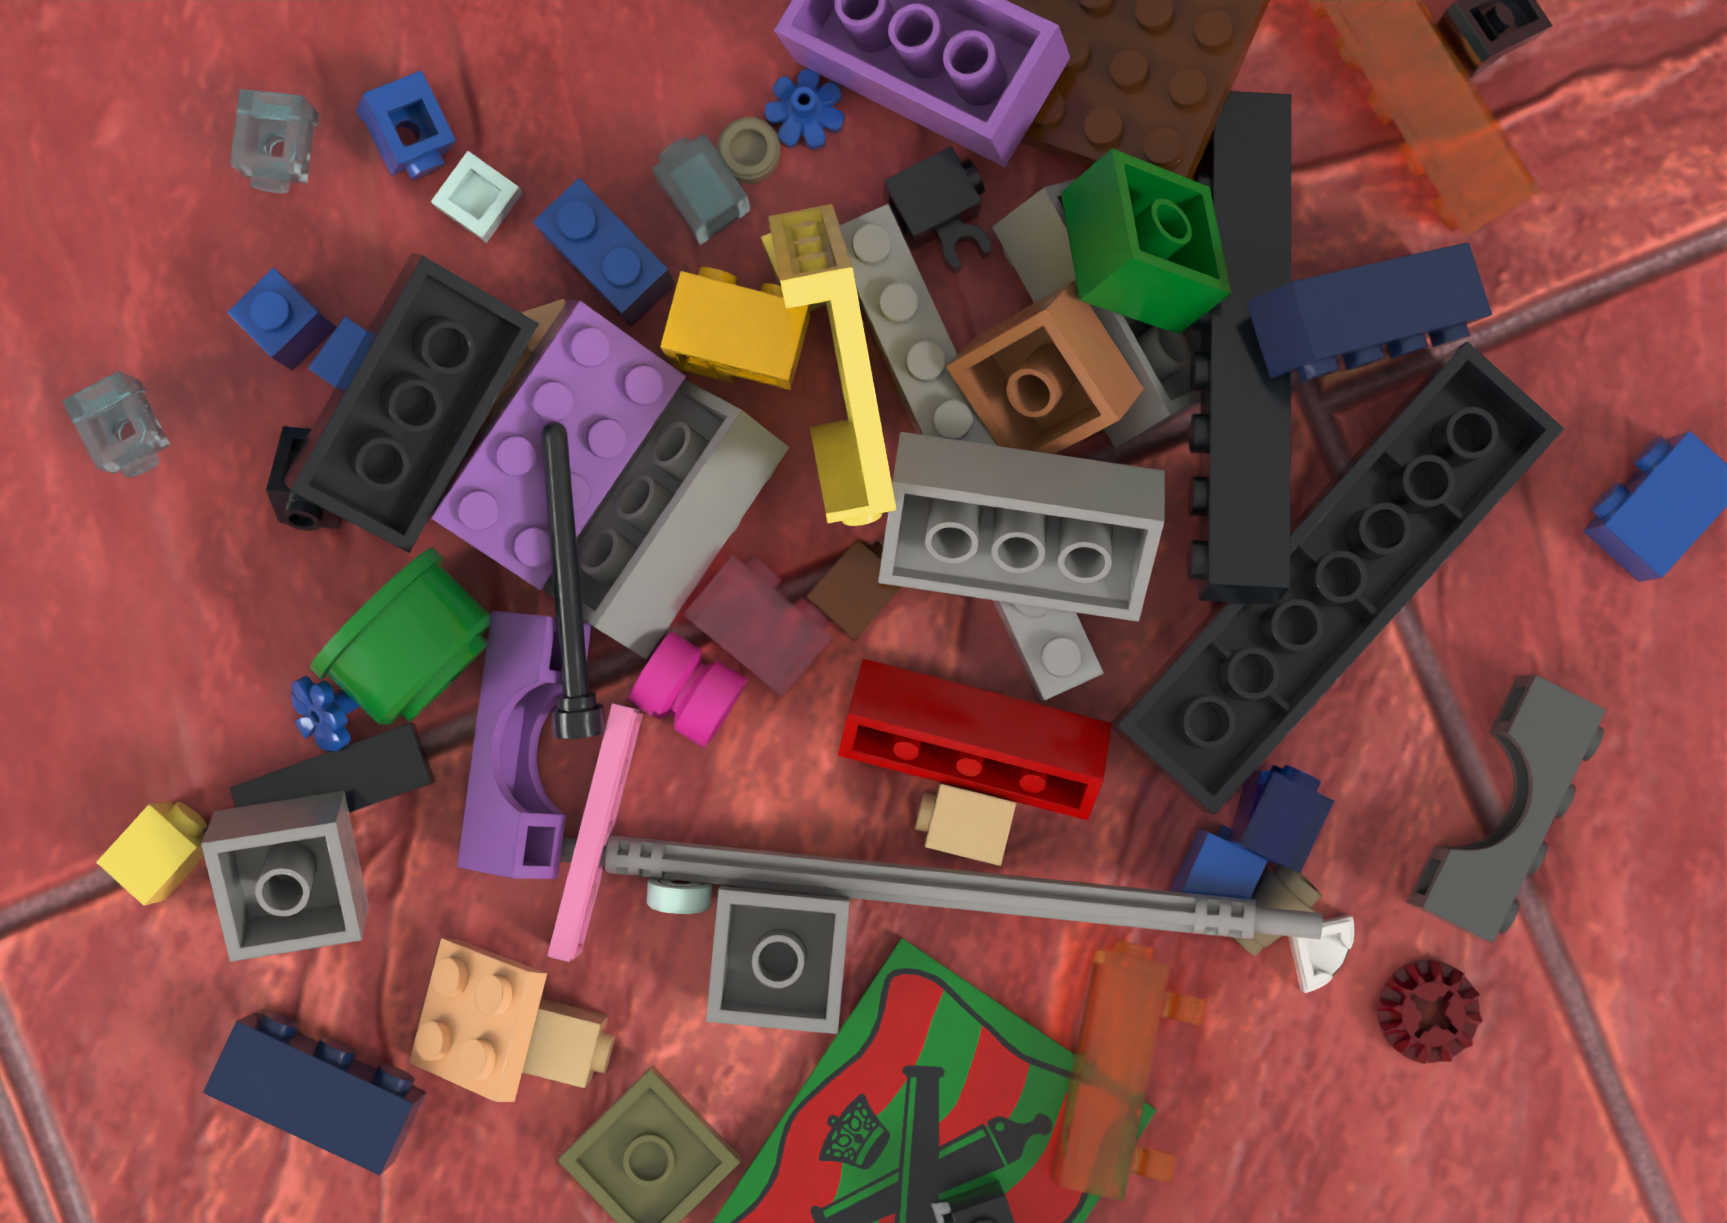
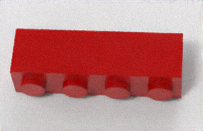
M862 659L837 756L1088 821L1104 780L1112 723Z

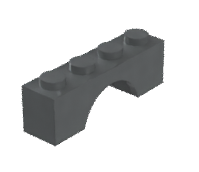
M1538 675L1517 676L1489 732L1503 748L1512 769L1513 795L1508 811L1500 824L1491 833L1476 842L1455 847L1434 846L1406 903L1474 937L1491 943L1494 942L1498 933L1504 934L1511 927L1517 916L1520 903L1515 897L1526 875L1529 877L1534 875L1546 856L1548 844L1543 840L1553 819L1561 818L1573 801L1576 786L1571 782L1581 761H1588L1602 741L1604 729L1599 724L1606 709Z

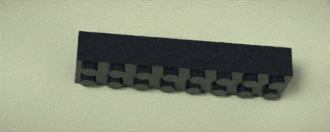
M1468 341L1443 357L1290 525V588L1279 603L1272 605L1220 602L1111 722V729L1202 812L1215 815L1565 428Z

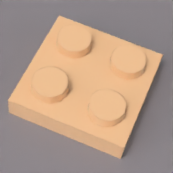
M441 938L409 1063L495 1102H515L547 973L459 939Z

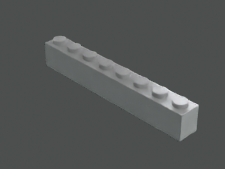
M889 204L839 225L853 267L861 314L916 434L998 446L945 367L957 355V352ZM993 600L1038 701H1045L1104 674L1076 612Z

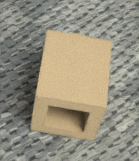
M938 782L936 795L925 792L923 794L915 830L926 832L923 844L927 848L1001 866L1016 802Z
M541 998L522 1073L585 1088L593 1078L594 1071L605 1073L609 1063L615 1035L604 1033L609 1015Z

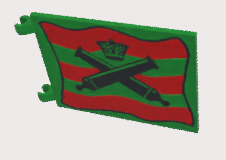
M901 937L712 1223H937L931 1203L999 1180L1005 1193L1015 1223H1084L1157 1110Z

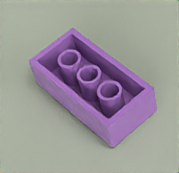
M792 0L774 30L796 63L1004 168L1007 166L1071 58L1059 25L1007 0Z
M568 300L479 429L430 518L541 590L552 574L541 430L543 426L548 422L556 421L563 424L567 430L577 538L686 376L583 302Z

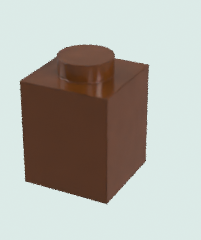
M857 539L806 596L808 601L853 641H856L903 588L901 586L878 583L883 545L877 540L868 548Z

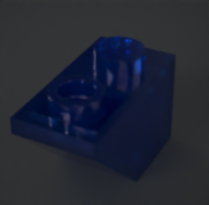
M1271 765L1269 771L1255 770L1243 783L1228 841L1279 867L1300 873L1334 800L1317 792L1321 784L1320 780L1291 766L1284 765V768Z

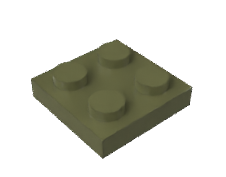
M652 1065L560 1155L557 1161L617 1223H679L741 1162L742 1157Z

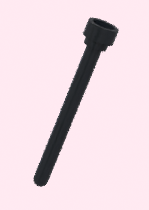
M552 421L543 426L541 430V443L563 694L556 697L557 707L551 709L553 736L555 738L577 739L603 734L605 732L603 705L596 703V693L590 692L588 686L568 434L563 424Z

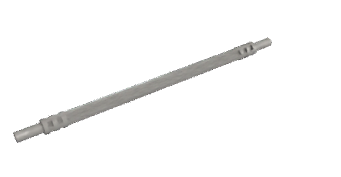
M611 835L609 837L607 846L603 847L599 866H605L606 872L611 874L1253 939L1254 933L1321 939L1323 924L1322 913L1256 906L1255 899ZM563 836L560 862L571 863L577 838Z

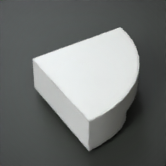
M1347 914L1323 920L1321 939L1288 936L1300 991L1307 993L1324 986L1339 970L1354 942L1353 916Z

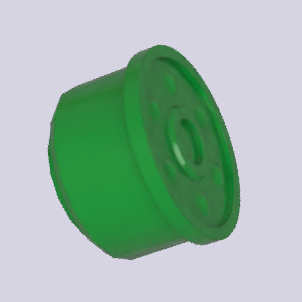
M430 547L418 555L376 592L328 641L309 666L320 679L329 676L378 724H392L400 716L409 722L413 721L489 645L483 637V633L491 625L490 614L441 567L445 558L434 547Z

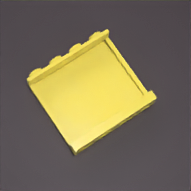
M832 204L768 216L786 309L826 301L848 420L810 427L827 522L842 521L843 524L849 526L869 524L878 520L882 513L895 511L896 504L853 267Z

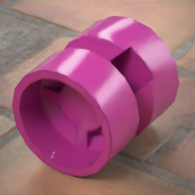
M671 631L644 667L630 692L628 701L657 719L664 718L669 714L674 716V730L700 747L706 748L732 710L748 679L718 660L708 665L701 662V649Z

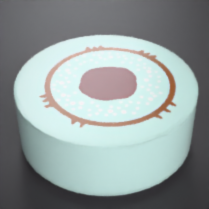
M650 878L647 886V905L653 910L666 913H701L711 907L712 884Z

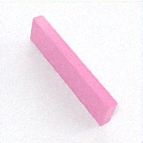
M615 703L611 705L547 957L570 962L583 952L604 866H599L603 847L607 846L609 837L613 835L644 714L641 713L639 708Z

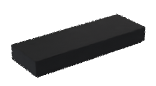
M408 723L347 745L338 751H330L230 787V791L236 807L344 791L349 813L433 784L435 780L415 723Z

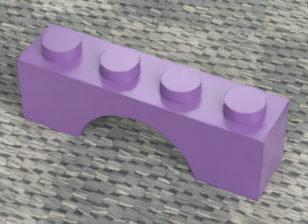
M491 611V625L489 626L487 640L489 645L486 648L457 867L508 878L558 879L566 814L558 809L547 796L540 780L537 762L538 743L544 722L551 709L557 704L556 697L563 694L557 620L555 617ZM583 622L587 662L591 624Z

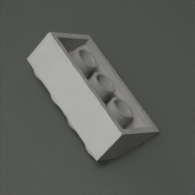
M1076 179L1042 188L992 226L1003 246V252L1007 261L1016 269L1033 303L1073 280L1076 283L1061 192ZM1090 304L1144 388L1118 422L1102 429L1107 433L1115 449L1156 430L1200 406L1201 391H1191L1190 368L1193 353L1201 352L1202 331L1192 330L1190 325L1181 333L1176 334Z
M684 379L576 538L583 619L636 654L647 659L656 644L667 633L671 622L694 588L703 580L706 570L729 536L736 531L742 517L765 483L771 479L777 465L790 447L742 409ZM552 573L542 589L555 598Z
M900 432L892 482L896 510L888 512L878 583L1139 622L1165 521L1164 470Z

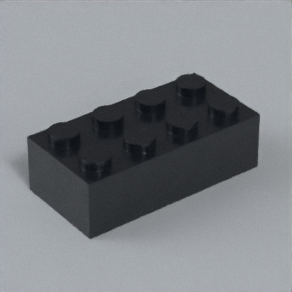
M411 253L283 480L290 491L410 553L539 323L425 256Z

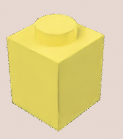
M171 802L149 804L96 863L143 906L165 901L204 858L201 842L205 835L203 831L206 829L207 824L196 811L182 802H177L175 805Z

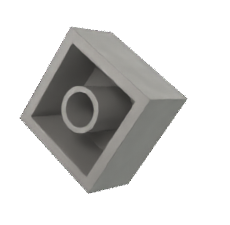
M344 791L213 812L201 845L230 962L362 940L369 903Z
M722 885L718 889L706 1022L838 1034L850 898Z

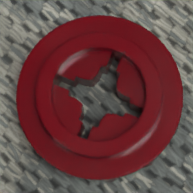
M1436 960L1411 962L1396 970L1385 982L1377 1004L1379 1026L1387 1042L1401 1055L1422 1064L1441 1061L1451 1062L1453 1057L1463 1049L1473 1046L1472 1038L1478 1025L1483 1022L1478 1002L1480 994L1475 990L1463 972L1449 964ZM1413 994L1421 1000L1425 999L1432 1003L1440 996L1443 997L1444 1002L1439 1010L1446 1017L1445 1021L1450 1024L1448 1029L1443 1026L1438 1027L1430 1022L1423 1029L1419 1028L1418 1023L1423 1015L1416 1008L1417 1004L1409 999Z

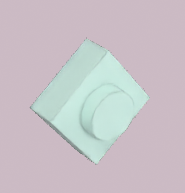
M467 151L431 200V203L438 210L487 243L523 192L519 186Z

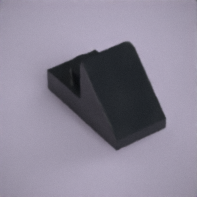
M1459 0L1445 10L1433 31L1436 39L1462 78L1468 82L1503 55L1535 40L1553 25L1536 0Z

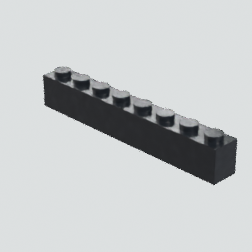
M1230 91L1204 150V173L1197 172L1194 180L1210 187L1232 292L1230 296L1191 324L1192 330L1202 331L1201 352L1193 353L1190 368L1191 391H1201L1200 414H1192L1189 430L1190 453H1200V475L1191 477L1188 493L1189 515L1199 516V540H1190L1187 556L1188 579L1198 580V601L1277 605L1290 588L1291 373L1270 378L1246 302L1291 282L1292 94Z

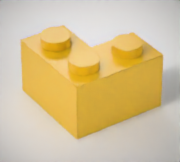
M700 267L698 275L681 271L660 346L669 364L679 371L733 384L734 378L737 376L791 390L811 317L809 305L786 309L780 285L764 283L761 291L737 286V277L722 270Z

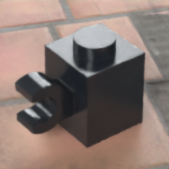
M952 145L884 180L883 196L887 204H889L911 250L937 238L942 249L943 262L953 274L961 271L962 265L955 253V247L961 242L973 243L977 247L982 259L990 256L991 243L987 234L976 225L965 224L979 216L982 202L979 196L985 193L984 184L972 161L968 158L960 162Z

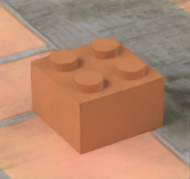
M1074 280L977 335L945 366L998 446L1056 454L1118 422L1144 390L1090 304L1079 301L1077 284Z

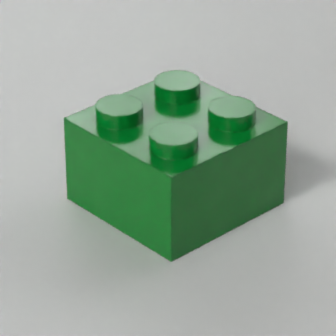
M1111 148L1061 192L1079 301L1179 334L1232 294L1209 186Z

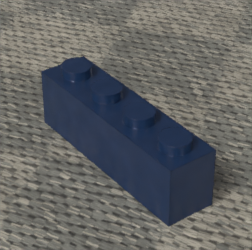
M1469 242L1291 281L1246 302L1270 378L1298 372L1301 383L1340 370L1338 364L1340 360H1343L1346 371L1384 359L1383 349H1387L1390 359H1394L1427 348L1426 338H1430L1433 348L1459 341L1471 336L1468 324L1492 315Z

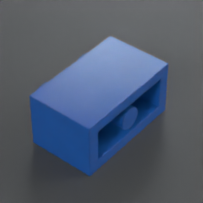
M580 178L570 185L533 221V224L544 240L630 328L675 285L668 268Z
M1691 431L1667 439L1660 435L1652 440L1634 459L1633 464L1638 470L1624 486L1619 482L1615 483L1596 500L1591 507V511L1597 516L1583 530L1586 535L1639 582L1663 578L1727 507V463Z

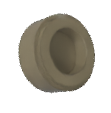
M754 117L736 119L724 128L718 139L717 152L721 167L736 182L749 185L761 183L774 174L780 163L781 149L778 136L774 129L761 119Z

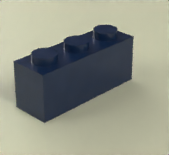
M262 1010L261 1014L254 1012L237 1020L203 1091L204 1094L379 1176L395 1162L427 1093L412 1085L415 1080L412 1075L388 1064H379L377 1069L354 1058L356 1055L354 1048L339 1040L321 1037L318 1042L296 1031L298 1028L296 1021L275 1011Z

